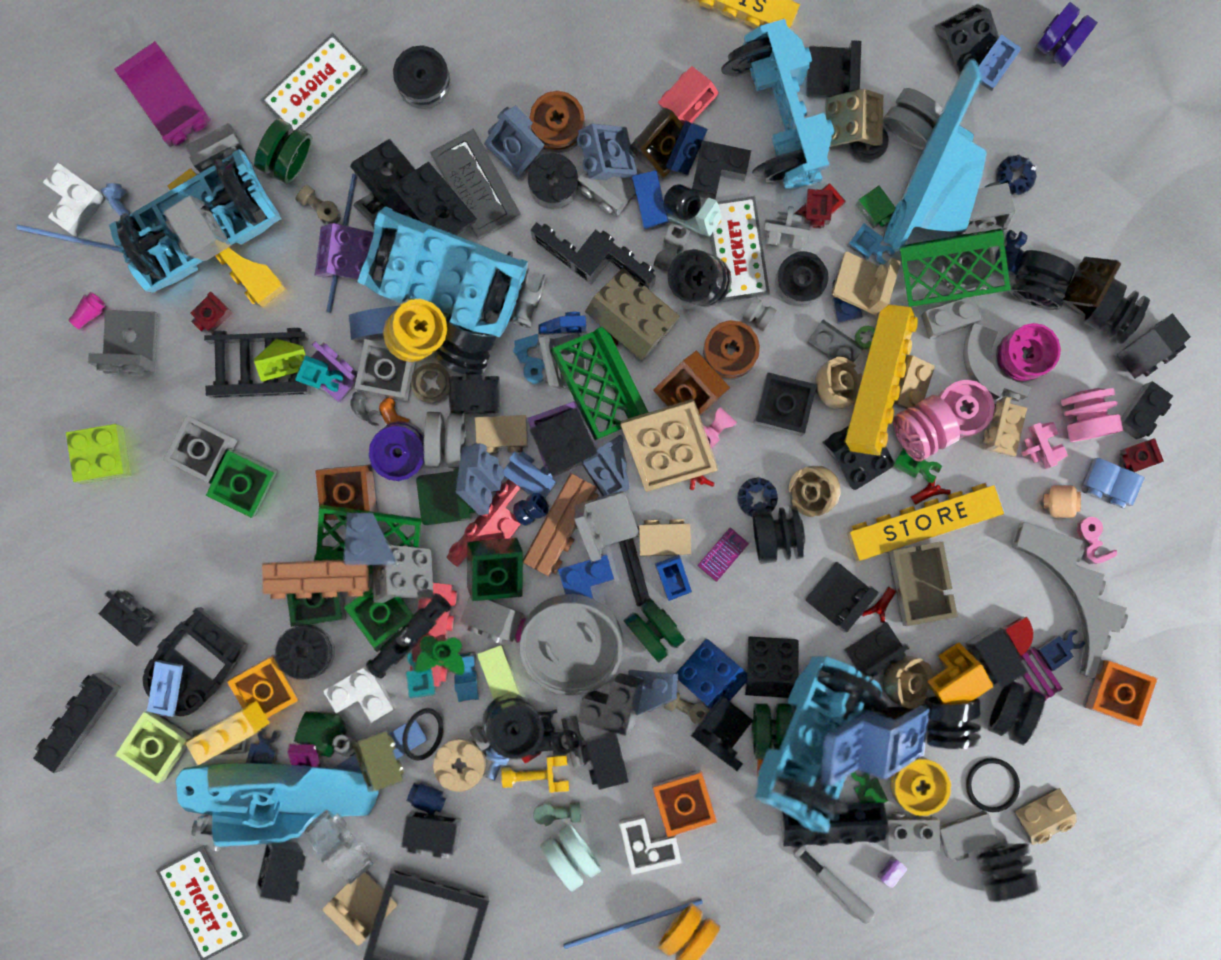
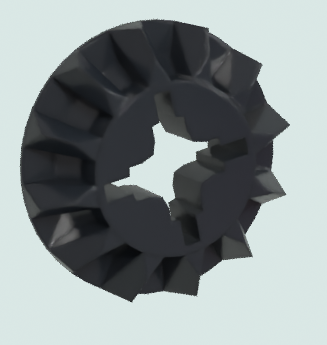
M883 127L882 144L871 145L869 150H867L866 143L860 141L849 143L850 150L853 151L857 158L866 161L878 159L888 148V133Z

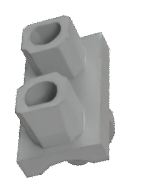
M788 206L787 213L777 212L776 219L786 220L785 222L765 219L766 243L779 245L781 233L791 235L789 247L801 250L806 237L809 238L810 227L791 224V222L801 223L802 216L793 214L794 207Z

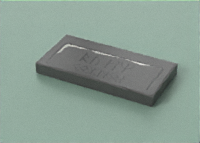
M474 129L430 152L447 184L477 218L475 223L471 225V228L478 240L521 217L520 211Z

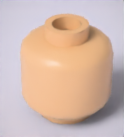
M1053 485L1050 488L1049 494H1044V509H1049L1050 515L1054 518H1073L1077 512H1081V492H1077L1076 487L1073 485Z

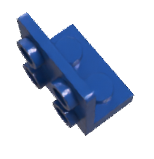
M705 639L676 672L678 680L710 709L720 696H724L731 701L745 685L747 672L709 639Z

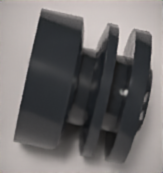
M697 249L685 250L677 255L670 264L667 274L668 285L675 296L680 300L702 307L715 306L723 301L729 293L732 283L731 272L723 260Z
M1026 250L1019 265V269L1026 275H1017L1014 281L1016 284L1011 287V295L1034 307L1049 310L1061 309L1063 301L1060 298L1066 296V291L1060 286L1070 284L1075 266L1069 261L1050 253Z
M1114 278L1100 306L1092 307L1083 322L1097 331L1101 330L1107 323L1110 324L1106 333L1107 337L1111 338L1117 332L1115 341L1123 344L1143 321L1150 298L1142 296L1137 301L1139 292L1136 290L1125 298L1127 285Z
M449 314L446 318V337L441 346L436 350V360L444 367L466 375L484 374L490 358L488 351L492 350L497 336L475 332L450 322L452 315Z
M796 505L789 506V518L786 517L785 509L780 507L778 519L776 520L773 519L770 509L753 511L754 538L760 564L777 562L778 550L783 551L786 560L791 559V548L794 550L796 559L804 557L805 532L803 521Z
M295 626L286 630L279 638L275 647V659L279 668L287 676L294 679H310L324 674L332 665L335 657V646L331 636L316 626ZM299 647L308 648L306 652L307 658L299 657L298 654L301 652Z
M936 696L925 700L926 707L930 708L929 719L938 721L928 724L927 732L931 734L926 738L929 746L944 749H964L981 744V736L977 734L980 732L981 726L977 723L969 722L980 717V699L978 697L968 704L958 705L940 704Z
M1003 844L993 847L976 857L979 865H985L981 867L980 873L982 875L994 876L983 883L989 901L999 902L1017 899L1040 890L1041 884L1037 871L1034 869H1024V867L1034 861L1032 856H1024L1031 851L1029 844Z

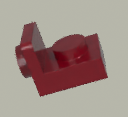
M807 189L804 223L810 224L809 227L824 228L825 225H829L832 213L833 190Z

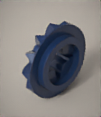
M1020 154L1008 156L997 168V182L1000 184L1008 183L1010 193L1013 195L1026 193L1034 186L1037 178L1036 166L1030 162L1029 158L1022 157ZM1022 167L1021 176L1023 179L1017 178L1011 182L1013 179V172L1011 170L1016 171Z
M760 477L751 478L744 482L737 496L741 510L751 517L753 511L770 509L772 512L778 501L774 485L769 480ZM764 488L762 497L767 504L758 502L752 507L754 498L748 491L758 493L759 490L761 491Z

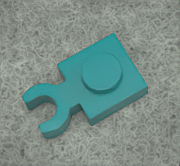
M305 355L295 380L317 389L320 388L321 384H325L329 390L337 392L339 384L334 383L332 380L338 379L342 381L344 373L339 370L328 371V363Z
M408 653L407 660L413 668V671L406 672L409 698L436 695L432 669L421 673L415 672L416 662L413 661L412 654Z

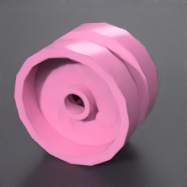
M961 380L954 382L938 395L954 413L959 424L960 438L970 437L979 433L989 425L993 418L995 408L993 397L988 389L977 381ZM964 406L966 411L961 412L960 407Z

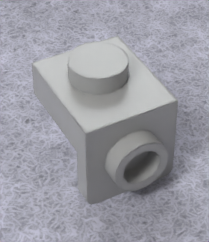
M202 815L198 817V821L195 820L191 832V835L195 836L194 843L206 845L205 849L212 851H221V848H225L226 846H214L212 832L206 831L208 816Z

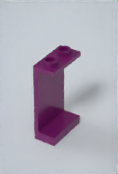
M156 41L114 69L169 147L182 144L186 141L189 134L194 131H201L207 126V122L211 120Z

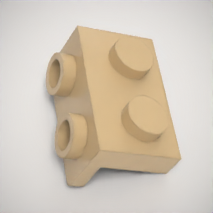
M906 355L904 362L906 363V372L899 381V398L897 401H894V404L905 409L909 407L915 408L918 402L925 399L935 365L920 358Z
M1060 788L1015 811L1016 817L1029 836L1031 845L1046 843L1052 838V835L1060 831L1062 833L1069 831L1077 822L1076 812Z

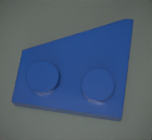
M566 312L565 316L538 324L539 335L587 333L586 316H581L580 312Z

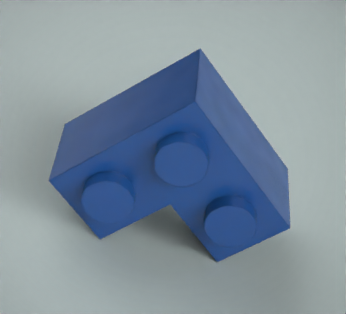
M607 555L601 556V559L591 562V560L558 569L565 594H577L593 598L591 586L614 580Z

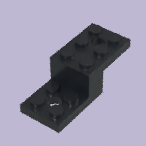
M390 138L354 160L350 165L351 169L384 207L391 208L394 212L402 215L408 212L413 219L454 235H458L477 220L475 215L429 161L415 169ZM380 168H388L392 175L382 174ZM435 210L444 211L447 218L438 217Z
M536 222L530 230L533 241L590 285H592L609 262L620 270L622 268L626 269L640 281V286H645L651 290L655 285L656 275L653 274L655 270L644 261L641 264L633 258L635 256L634 253L625 246L620 248L614 244L615 239L605 231L600 233L595 229L576 253V247L566 239L560 241L555 236L556 232L544 223L541 226Z

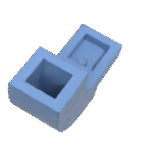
M399 306L375 308L350 314L351 340H372L383 337L386 320Z

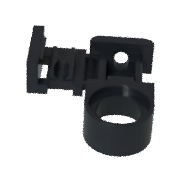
M557 709L536 710L539 715H548V717H541L544 727L543 739L531 755L540 754V751H553V755H566L576 751L579 746L578 735L572 730H555V727L551 724V719H553V714L557 713ZM563 735L568 736L571 740L569 749L562 745L561 739Z

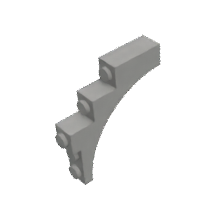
M1019 523L1012 548L1027 553L1047 566L1069 592L1078 611L1083 641H1085L1079 674L1095 678L1096 674H1099L1103 667V660L1101 659L1103 650H1106L1110 643L1111 636L1108 633L1109 631L1120 632V629L1125 627L1128 615L1125 614L1127 608L1098 599V595H1102L1105 589L1106 581L1103 580L1105 574L1076 565V562H1080L1084 552V548L1081 547L1082 540L1029 523Z

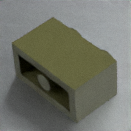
M387 731L352 742L368 792H375L403 781V767L401 762L395 758L393 752L395 750V743L391 735L387 734Z

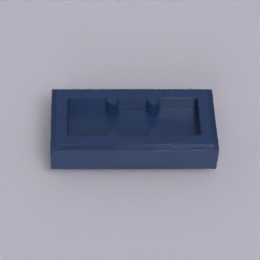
M685 121L666 167L688 175L708 129Z

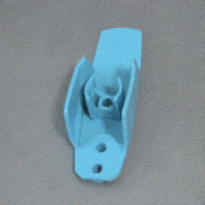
M970 59L963 68L930 134L904 195L897 204L887 226L884 242L890 244L894 251H900L899 246L905 245L914 227L950 232H963L968 227L987 154L985 149L973 142L974 134L959 125L981 81L980 70L975 60Z
M254 763L202 765L183 768L176 778L177 799L181 807L187 812L212 816V839L214 846H242L285 842L291 838L300 837L306 827L317 817L368 816L376 803L379 790L368 792L361 771L301 765Z

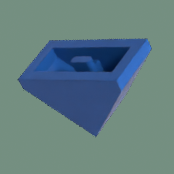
M680 555L655 564L668 601L692 592Z

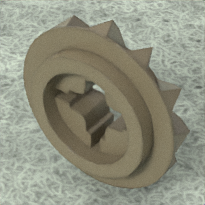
M427 363L417 368L411 379V387L415 396L427 403L440 402L448 396L450 377L448 371L436 363ZM437 376L436 384L440 390L430 388L426 391L427 383L423 377L432 380Z

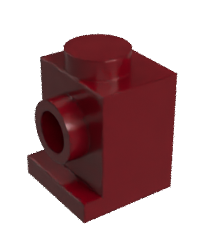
M210 291L207 294L208 296L190 314L194 317L191 322L201 332L206 329L212 334V331H215L233 312ZM208 309H211V315L209 317H204V313Z
M1155 438L1120 450L1122 467L1132 472L1164 462ZM1139 452H1142L1144 461L1138 458Z

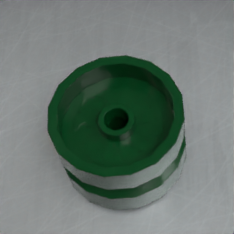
M280 118L276 119L266 130L259 143L254 158L255 168L266 174L274 171L276 179L285 184L291 183L301 171L312 145L311 134L301 129L293 131L290 123Z
M649 598L641 605V611L648 618L646 622L637 613H631L623 621L659 663L668 656V650L661 643L663 638L673 648L680 646L686 639L678 631L676 623L663 608L660 609Z
M754 703L751 738L755 760H764L767 750L772 749V744H774V750H780L793 718L790 704L777 703L772 719L771 709L767 703Z

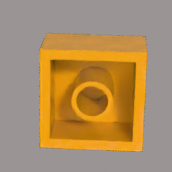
M274 654L227 681L242 709L257 701L267 718L298 701V697L286 675L279 668Z

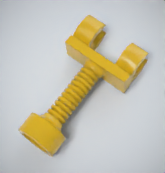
M567 755L547 756V769L545 771L532 770L516 773L511 767L501 768L502 788H512L513 784L517 781L546 779L549 783V793L569 791V781L553 782L552 766L567 765Z

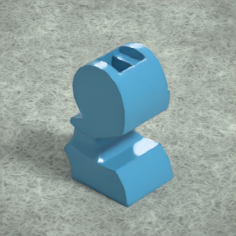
M535 334L515 340L513 353L519 360L520 365H525L523 371L526 380L532 384H539L544 380L542 369L545 368L543 359L528 356V351L537 348L539 343V335Z
M475 652L461 653L459 655L463 659L465 671L463 675H454L455 692H457L458 702L478 700L479 686L477 671H475Z

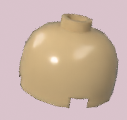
M836 357L821 366L815 376L816 392L823 403L831 408L844 409L856 403L863 375L862 373L857 374L854 369L856 365L849 359Z
M808 466L798 470L791 477L789 483V492L792 491L793 500L791 502L793 506L796 505L799 513L807 517L821 516L830 512L837 505L840 498L841 488L837 476L823 466Z
M906 656L896 663L891 662L883 678L885 693L898 705L911 709L919 707L925 703V700L928 698L925 696L927 690L931 689L927 681L934 677L932 667L929 663L924 662L923 659L913 656Z

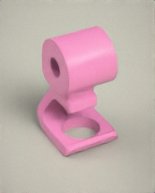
M721 407L716 411L715 420L709 427L704 426L711 449L720 441L718 435L725 428L734 427L737 423Z
M1088 517L1079 521L1076 528L1080 540L1089 542V546L1084 550V559L1087 563L1094 565L1117 556V550H1112L1096 558L1095 551L1103 545L1102 541L1098 540L1103 532L1102 522L1096 517Z

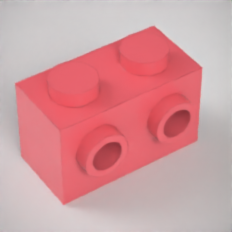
M691 66L679 77V80L670 90L663 94L658 104L661 108L672 110L684 125L685 121L693 122L719 92L710 79Z

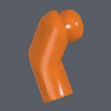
M384 398L379 404V411L386 424L397 421L410 422L409 418L397 415L394 408L395 401L392 398Z

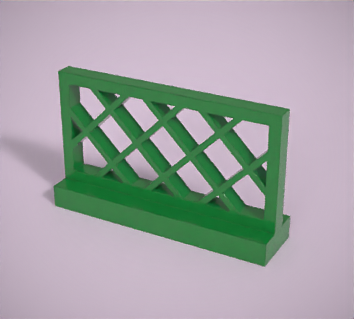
M1001 228L899 246L909 307L1011 290L1004 234ZM999 246L1000 257L994 264L982 257L989 247ZM982 249V251L979 254L974 250ZM970 251L977 256L969 268L956 261L962 252ZM957 253L954 258H952L951 256L948 255V254ZM944 255L951 260L943 273L931 265L937 256ZM932 257L929 262L923 260L924 258ZM979 259L991 266V269L983 279L971 271ZM919 260L926 266L916 277L908 271L907 261ZM1000 262L1002 264V270L997 267V265ZM954 263L966 271L958 283L946 276ZM928 268L940 275L932 287L920 280ZM994 269L1003 275L1004 285L993 287L986 282ZM968 274L980 281L975 290L967 291L960 286ZM909 276L915 280L912 285H910ZM943 278L955 286L948 295H941L935 290ZM918 282L929 289L924 299L913 300L912 289ZM983 284H985L987 287H989V288L980 289ZM958 288H959L961 291H963V292H960V293H955ZM932 292L937 295L936 297L929 298Z
M603 327L553 347L550 350L594 441L622 429L621 421L614 418L617 408L623 410L628 419L648 413L610 333ZM590 341L594 349L592 355L581 350L583 342ZM568 350L574 353L572 363L565 361L560 351ZM579 356L590 360L588 370L576 366ZM595 363L603 367L605 371L603 377L592 373ZM574 371L586 376L583 386L575 383L573 379ZM590 378L601 383L599 393L587 388ZM606 386L613 388L616 394L614 400L603 396ZM585 394L597 399L594 409L586 406L584 402ZM601 401L612 405L610 416L598 411ZM596 417L608 421L606 430L599 432L595 424Z
M320 505L317 547L314 561L344 560L345 539L343 540L335 530L342 525L346 527L347 517L344 516H347V513H373L377 522L383 521L390 526V529L383 533L384 537L395 532L402 540L396 546L407 545L408 547L419 548L422 518ZM325 514L335 515L340 522L331 527L325 520ZM404 524L415 526V532L409 537L399 529ZM329 534L338 542L334 547L323 546V539ZM369 565L370 574H372V565Z

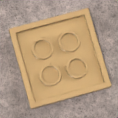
M694 399L621 421V427L646 492L718 471V466Z

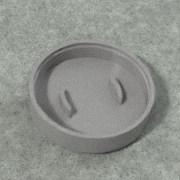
M577 594L552 597L535 607L524 622L520 639L522 664L526 672L537 684L551 692L562 695H582L595 691L614 676L622 658L623 638L620 625L614 614L605 605L593 598Z

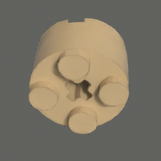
M456 738L450 740L435 755L433 762L435 777L441 786L448 790L456 792L469 790L483 777L487 765L484 751H481L478 745L470 739ZM458 758H461V762H466V766L462 768V771H459L458 767H454V763L458 761Z

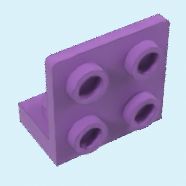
M335 223L321 226L315 276L327 277L336 275L358 280L367 258L374 232Z
M314 341L312 345L317 351L311 357L328 363V371L339 370L344 373L342 381L338 379L332 380L334 383L339 384L337 392L331 391L325 384H321V387L337 402H340L355 386L356 377L354 375L357 371L343 359L338 362L336 358L339 355L326 343L323 342L319 345Z

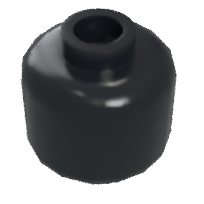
M676 184L666 192L663 205L669 215L681 220H689L699 212L701 202L696 190Z

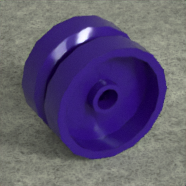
M1071 2L1067 4L1060 15L1057 14L1043 32L1045 35L1035 46L1041 52L1047 54L1058 43L1061 47L1054 54L1053 60L1063 68L1098 24L1097 21L1087 15L1081 19L1077 26L1073 25L1072 23L1080 14V9Z
M397 421L389 423L374 436L370 443L369 459L371 466L380 476L387 480L402 481L411 478L420 470L425 462L424 433L419 427L410 422ZM395 448H400L402 450V455L401 452L397 454L395 452Z

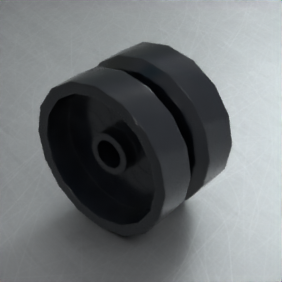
M424 45L412 46L403 51L395 61L393 67L394 82L402 99L409 105L420 109L432 108L441 103L448 95L451 86L450 73L443 56L434 48Z
M1015 681L1003 687L992 708L988 730L1000 736L1008 732L1009 740L1025 745L1034 733L1042 715L1045 694L1034 689L1024 692V685Z
M506 694L497 697L487 706L483 714L482 727L485 736L493 750L504 758L521 759L529 756L538 748L543 739L544 727L541 717L531 702L520 695Z

